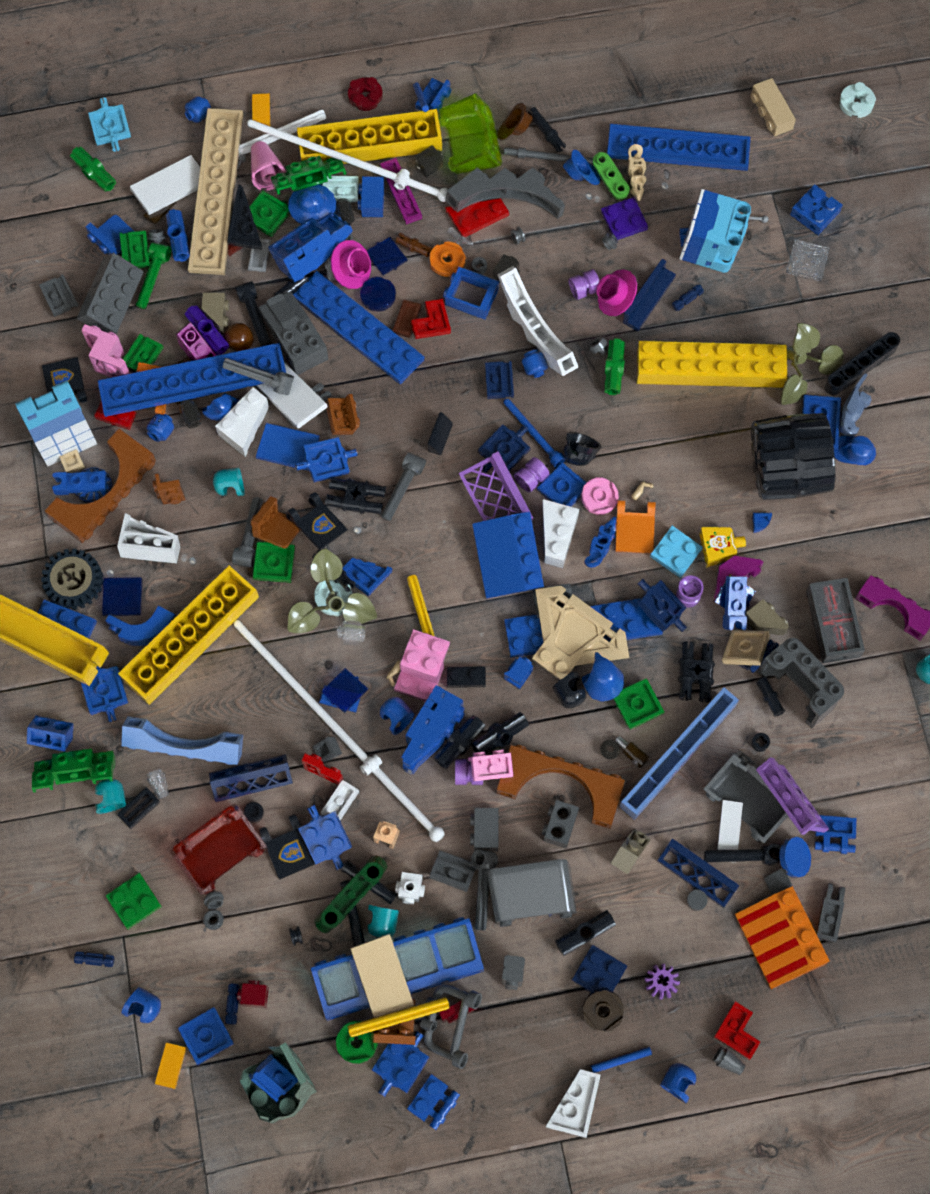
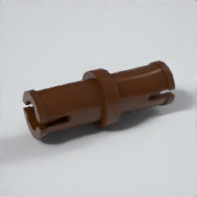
M401 232L398 234L400 238L396 237L395 242L408 248L409 251H415L426 258L430 256L428 253L431 252L432 247L419 242V239L410 238Z

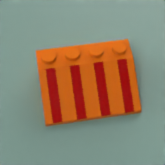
M793 886L735 914L770 989L776 988L830 962Z

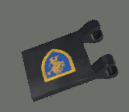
M78 357L42 365L47 393L50 391L53 393L52 386L67 380L72 391H77L80 402L88 401Z
M314 492L308 499V502L315 507L313 510L300 518L298 512L291 508L288 510L286 518L294 523L320 551L348 529L325 506L319 495Z
M295 814L289 817L293 831L271 840L266 827L259 830L279 880L315 865L298 829L301 825Z

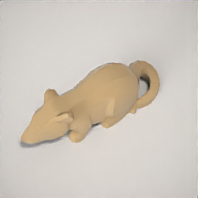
M634 144L628 151V174L630 175L632 186L630 194H633L640 201L644 193L643 186L646 182V177L644 176L646 163L644 158H641L643 154L642 146ZM636 150V155L632 157L631 152Z

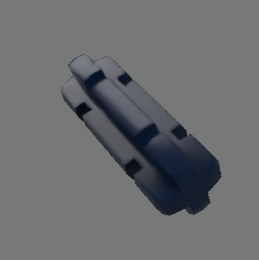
M701 285L694 286L692 290L687 291L679 297V300H675L672 303L674 310L680 311L684 308V305H688L697 296L703 294L704 289Z
M77 951L74 956V963L83 964L85 962V965L102 966L104 964V967H113L115 962L114 955L108 954L103 956L104 954L89 952L84 954L85 952Z
M235 983L228 985L229 995H227L226 1012L228 1014L225 1018V1023L228 1025L237 1024L236 1013H238L239 1002L237 1001V993L240 986Z

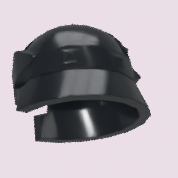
M568 432L566 437L567 444L562 451H564V457L568 463L576 466H586L596 458V454L602 446L590 436L577 432Z

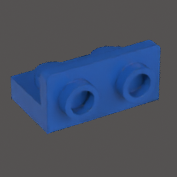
M431 78L423 91L429 110H441L444 99L448 98L451 94L452 89L450 88L449 80L442 83ZM417 100L415 108L423 111L419 101Z

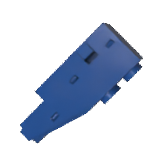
M329 213L319 221L310 218L270 245L268 249L279 269L296 282L303 279L311 271L318 269L332 255L337 244L343 242L353 230L346 221H342L341 217L335 213Z
M435 685L406 733L408 747L401 758L403 759L404 771L410 775L415 774L418 767L444 744L446 739L455 731L453 728L456 722L460 723L465 715L463 712L465 709L463 707V700Z

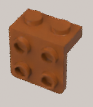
M272 496L261 505L259 512L251 519L253 537L281 548H287L300 531L294 523L286 518V514L278 511L277 498Z

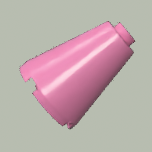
M259 141L251 147V180L257 189L266 188L267 190H273L270 177L278 173H286V169L268 144Z

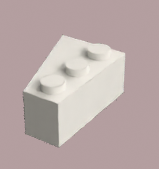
M253 387L215 426L218 436L245 457L251 442L255 438L256 431L268 411L267 398Z
M543 499L545 564L563 568L578 520L579 509Z
M125 513L117 545L120 557L177 563L180 551L177 535L158 527L154 528L142 520L138 521L131 518L130 515Z

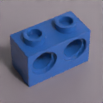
M35 716L27 727V744L65 752L73 740L74 723Z

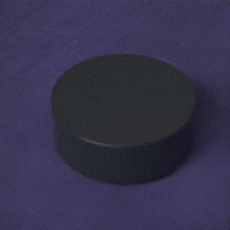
M250 802L244 808V816L247 821L257 823L262 820L264 809L259 803Z

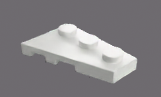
M580 1069L546 1128L587 1138L600 1074Z

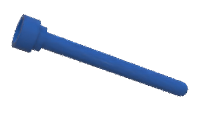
M505 399L504 405L522 425L527 427L531 436L549 455L550 463L554 468H557L562 462L564 463L566 460L561 452L555 451L510 399Z

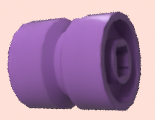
M593 269L584 272L582 276L578 274L568 279L570 290L576 300L586 297L587 293L591 295L596 293L600 281Z
M533 457L525 464V468L520 469L514 474V478L525 491L530 493L537 487L538 482H543L550 473L539 459Z
M690 575L685 576L679 582L676 597L685 607H694L700 601L704 588L702 581L698 577Z
M467 759L455 760V785H467L468 782H471L472 785H483V780L473 781L471 762H468Z

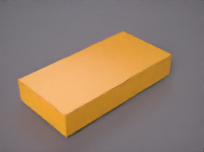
M270 93L252 94V120L271 127Z
M170 1043L165 1044L155 1085L176 1089L186 1047Z

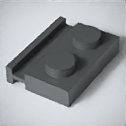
M63 274L57 279L55 277L39 284L54 317L71 310L75 306L78 307Z
M439 851L429 878L467 892L476 869L471 861Z

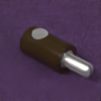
M620 736L616 738L615 742L624 749L622 753L635 766L641 768L649 760L650 757L633 742L628 744Z

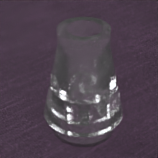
M162 769L146 774L148 777L146 780L157 795L158 800L169 796L166 775Z

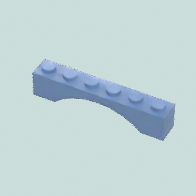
M128 716L122 725L121 746L130 749L167 753L168 755L185 756L190 759L198 758L209 762H222L227 765H238L242 756V734L222 732L207 739L192 740L167 734L155 727L147 719Z

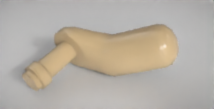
M642 481L631 495V498L635 501L638 500L643 493L644 487L653 488V484Z
M400 660L395 663L386 677L387 680L389 679L392 687L396 685L392 677L401 670Z

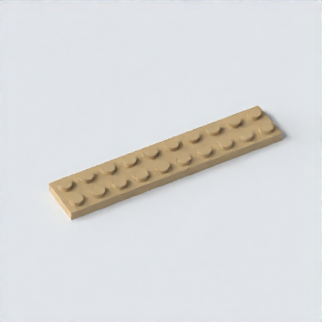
M207 109L188 266L189 273L225 275L228 252L227 240L233 209L243 110Z

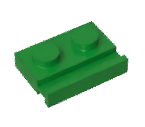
M146 231L120 233L122 258L137 268H148L150 261Z
M139 334L123 360L127 368L136 373L139 362L153 365L164 347L162 344Z

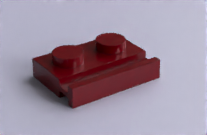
M462 1000L450 1006L449 1009L439 1012L443 1023L448 1021L451 1024L458 1019ZM469 1007L467 1014L475 1011L476 1009Z

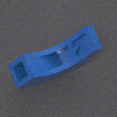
M158 606L151 618L139 625L127 624L110 614L105 621L111 632L119 634L118 637L121 642L133 646H145L176 618V615Z

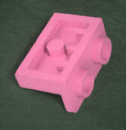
M504 750L492 751V755L485 756V752L473 753V757L468 758V762L471 761L473 781L513 777L511 753L504 754Z

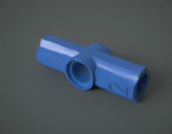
M173 209L166 214L167 234L170 237L174 260L184 262L190 257L188 236L185 232L182 212Z

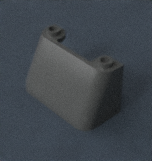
M738 751L719 770L704 790L707 792L706 796L713 802L716 800H727L743 803L741 819L751 827V836L757 842L762 841L765 843L789 816L756 771L759 765L745 753Z
M566 859L501 867L487 871L495 923L500 924V927L511 926L515 919L549 914L560 915V918H570L572 914L577 913L571 866Z

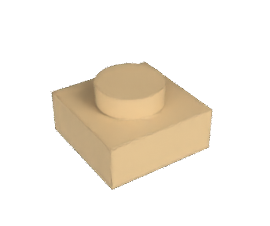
M77 449L59 456L66 473H73L85 468Z

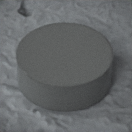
M693 890L687 897V904L694 911L704 909L708 902L707 895L701 890Z

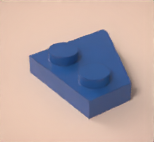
M351 558L343 567V570L355 582V586L368 597L393 570L388 566L383 568L375 566L376 563L363 562L362 560Z

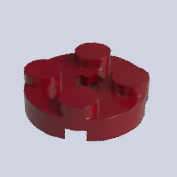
M362 77L352 80L348 89L349 102L352 106L358 107V110H373L383 99L382 87L374 77ZM369 92L368 96L364 97V95L361 93Z

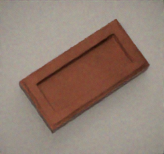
M404 299L392 331L397 335L410 338L413 331L411 321L417 319L421 304Z

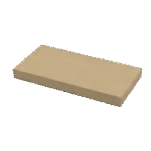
M390 934L350 948L374 1018L414 1007Z

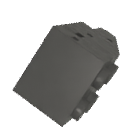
M291 291L284 295L278 294L268 299L266 304L259 307V311L268 325L276 343H280L282 353L297 375L329 360L325 343Z

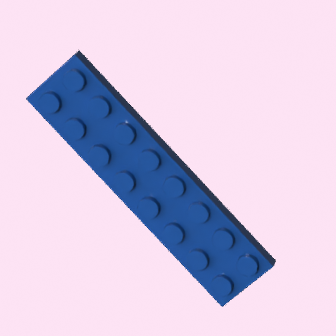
M610 124L607 154L613 159L628 160L629 148L634 144H639L643 148L641 158H644L646 162L748 171L751 137ZM633 150L631 156L634 157L637 151Z
M318 271L308 279L309 282L302 285L293 294L300 305L400 385L425 360L421 353Z
M640 599L590 606L613 623L610 629L617 633L619 629H622L626 634V640L663 634L657 625L638 606L637 602ZM537 615L504 619L510 657L536 654L543 644L540 618H537ZM607 635L603 637L608 642L611 641V638Z

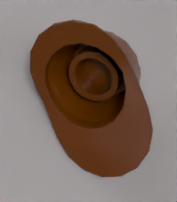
M518 103L502 123L497 133L499 140L507 139L512 134L521 135L527 130L533 117L526 111L524 103Z

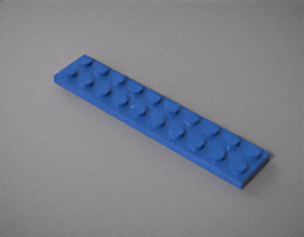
M280 343L98 380L104 415L107 417L265 384L264 382L224 369L223 361L225 358H229L274 375L278 372L286 373Z

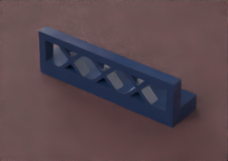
M663 258L624 313L623 324L637 332L676 277L675 273L665 268L667 261Z
M286 754L209 773L215 802L293 784ZM286 771L287 779L278 780L274 778L278 772ZM263 776L268 779L263 785L255 783L258 777ZM241 781L249 784L246 789L242 790L238 789L236 785ZM225 786L229 788L226 794L218 795L217 787Z
M673 838L657 860V862L692 887L703 891L709 899L722 908L726 906L740 886ZM670 851L676 855L678 863L669 864L663 859ZM690 865L693 867L694 875L686 876L683 874L681 866ZM706 876L710 879L711 887L703 888L700 886L698 877ZM723 888L729 893L724 901L716 897L715 889Z

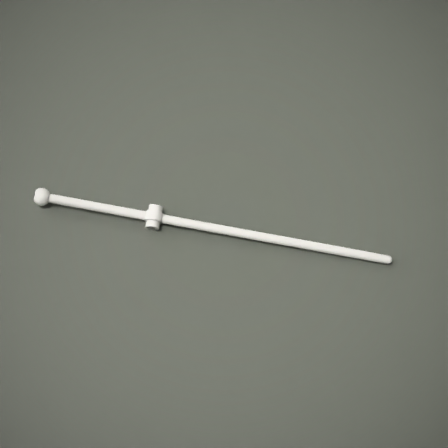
M239 620L234 621V627L363 762L360 766L361 771L366 776L374 773L429 831L430 839L434 842L440 841L445 835L443 829L435 827L379 768L382 764L381 759L376 754L368 757Z

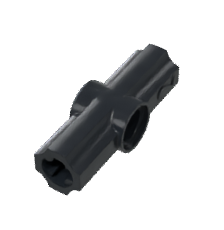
M521 712L515 714L502 724L495 722L488 728L487 734L471 744L475 753L485 752L486 755L498 746L506 747L511 743L513 736L528 727L529 723Z
M472 715L459 730L457 729L447 740V744L437 753L434 760L447 770L460 755H463L471 747L472 741L484 730L486 725L478 717Z
M606 910L591 920L581 923L574 930L555 940V943L560 953L566 956L615 927L616 923L612 915ZM588 929L591 932V936L588 938L582 937L580 930Z

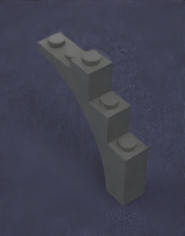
M533 167L518 179L513 172L506 168L502 169L492 178H489L485 172L476 168L446 191L445 200L457 213L474 203L498 198L529 202L545 209L557 219L563 216L565 208L563 201L557 198L548 187L544 186L545 178L542 173Z

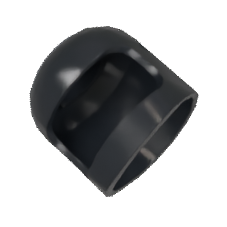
M577 671L568 674L552 687L561 705L567 709L581 705L586 699L585 689L578 690L576 686L577 681L580 679Z

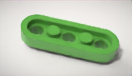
M604 152L597 153L593 157L594 169L616 200L626 199L630 191L629 185L610 156ZM602 158L605 160V162L601 163L599 162V159ZM613 173L614 176L610 177L608 174ZM622 187L624 191H619L618 188Z

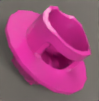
M345 240L337 244L332 252L331 270L335 279L342 286L348 289H358L365 285L370 277L371 260L368 252L360 243L354 240Z
M625 269L617 270L612 274H607L599 281L596 293L599 308L605 315H620L632 304L637 292V281L632 272Z

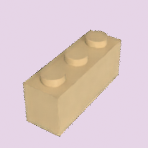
M773 78L753 85L751 100L753 103H756L760 116L764 117L767 129L774 136L793 130L796 119Z

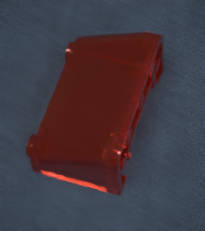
M232 804L177 843L170 850V853L198 892L203 895L215 889L214 885L219 877L246 857H259L264 853V849L267 846L236 804Z

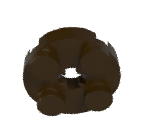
M606 988L591 992L582 1005L584 1019L589 1027L594 1030L611 1031L622 1022L624 1014L623 1003L615 992ZM600 1006H607L609 1008L606 1015L603 1013L598 1014L597 1011H599Z

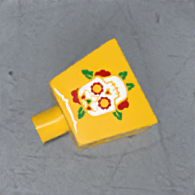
M701 527L699 537L703 547L702 551L706 568L726 562L737 555V548L746 547L745 536L734 537L733 530L730 527Z

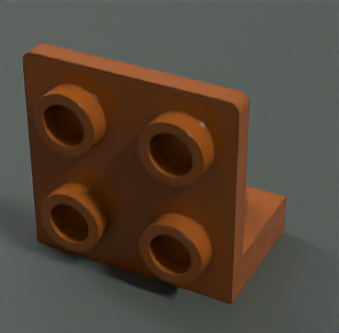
M412 998V1001H413L414 1006H415L416 1000H415L414 998ZM414 1019L372 1031L371 1039L373 1043L415 1045L416 1036L413 1033Z

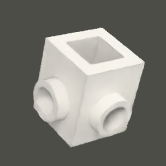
M402 872L401 882L397 881L395 893H398L402 903L413 905L414 902H419L420 897H424L425 885H422V875Z

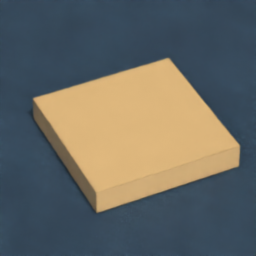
M732 630L722 658L723 664L760 666L770 638L769 631Z

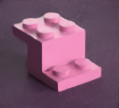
M84 325L81 331L88 347L92 348L88 356L95 372L111 378L130 374L125 361L122 359L125 353L118 336L112 332L101 331L100 328L94 325Z
M413 629L400 663L401 672L394 691L426 702L435 685L438 686L444 670V659L450 646V641Z

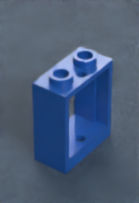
M458 267L457 272H453L451 276L450 287H446L444 291L445 305L486 320L499 291V281ZM461 281L487 290L480 307L454 297Z

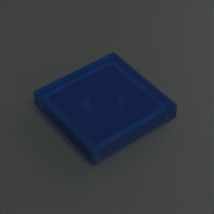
M104 578L102 615L141 616L143 578Z

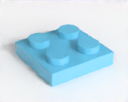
M671 526L650 557L681 578L703 547L674 526Z

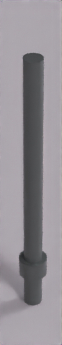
M521 147L519 149L504 148V155L518 156V158L522 159L529 157L566 162L571 158V155L531 151ZM584 157L591 165H593V158ZM599 159V162L603 163L605 160Z

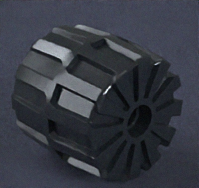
M824 413L783 415L757 420L752 423L751 452L755 459L753 470L756 472L755 483L758 488V495L762 500L794 499L832 492L834 490L836 482L834 444L830 424Z

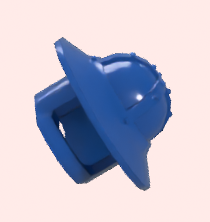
M318 184L293 192L289 199L288 209L292 218L299 224H303L310 218L319 221L329 213L333 214L335 212L336 199L327 187Z

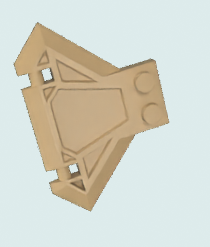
M562 586L535 589L543 644L533 656L532 660L561 680L570 674L575 666L593 664L595 652H598L609 661L629 658L626 634L622 629H619L617 633L610 629L613 625L611 621L575 595H572L570 599L563 595L566 589ZM560 601L564 604V607L561 608L556 603ZM607 635L611 638V641L608 642L603 637Z

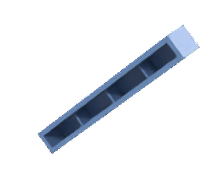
M723 688L621 801L620 808L635 820L736 707L739 699L726 688Z

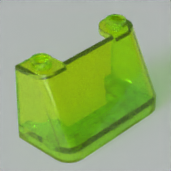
M477 93L439 109V122L449 132L453 156L449 158L448 162L451 172L455 174L474 171L476 168L486 170L503 164L491 109Z

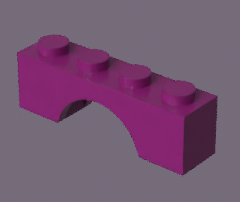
M870 575L855 598L870 609L879 605H889L896 608L904 618V631L919 641L922 640L930 628V610L921 608L913 599L904 597L896 588H890L878 577Z

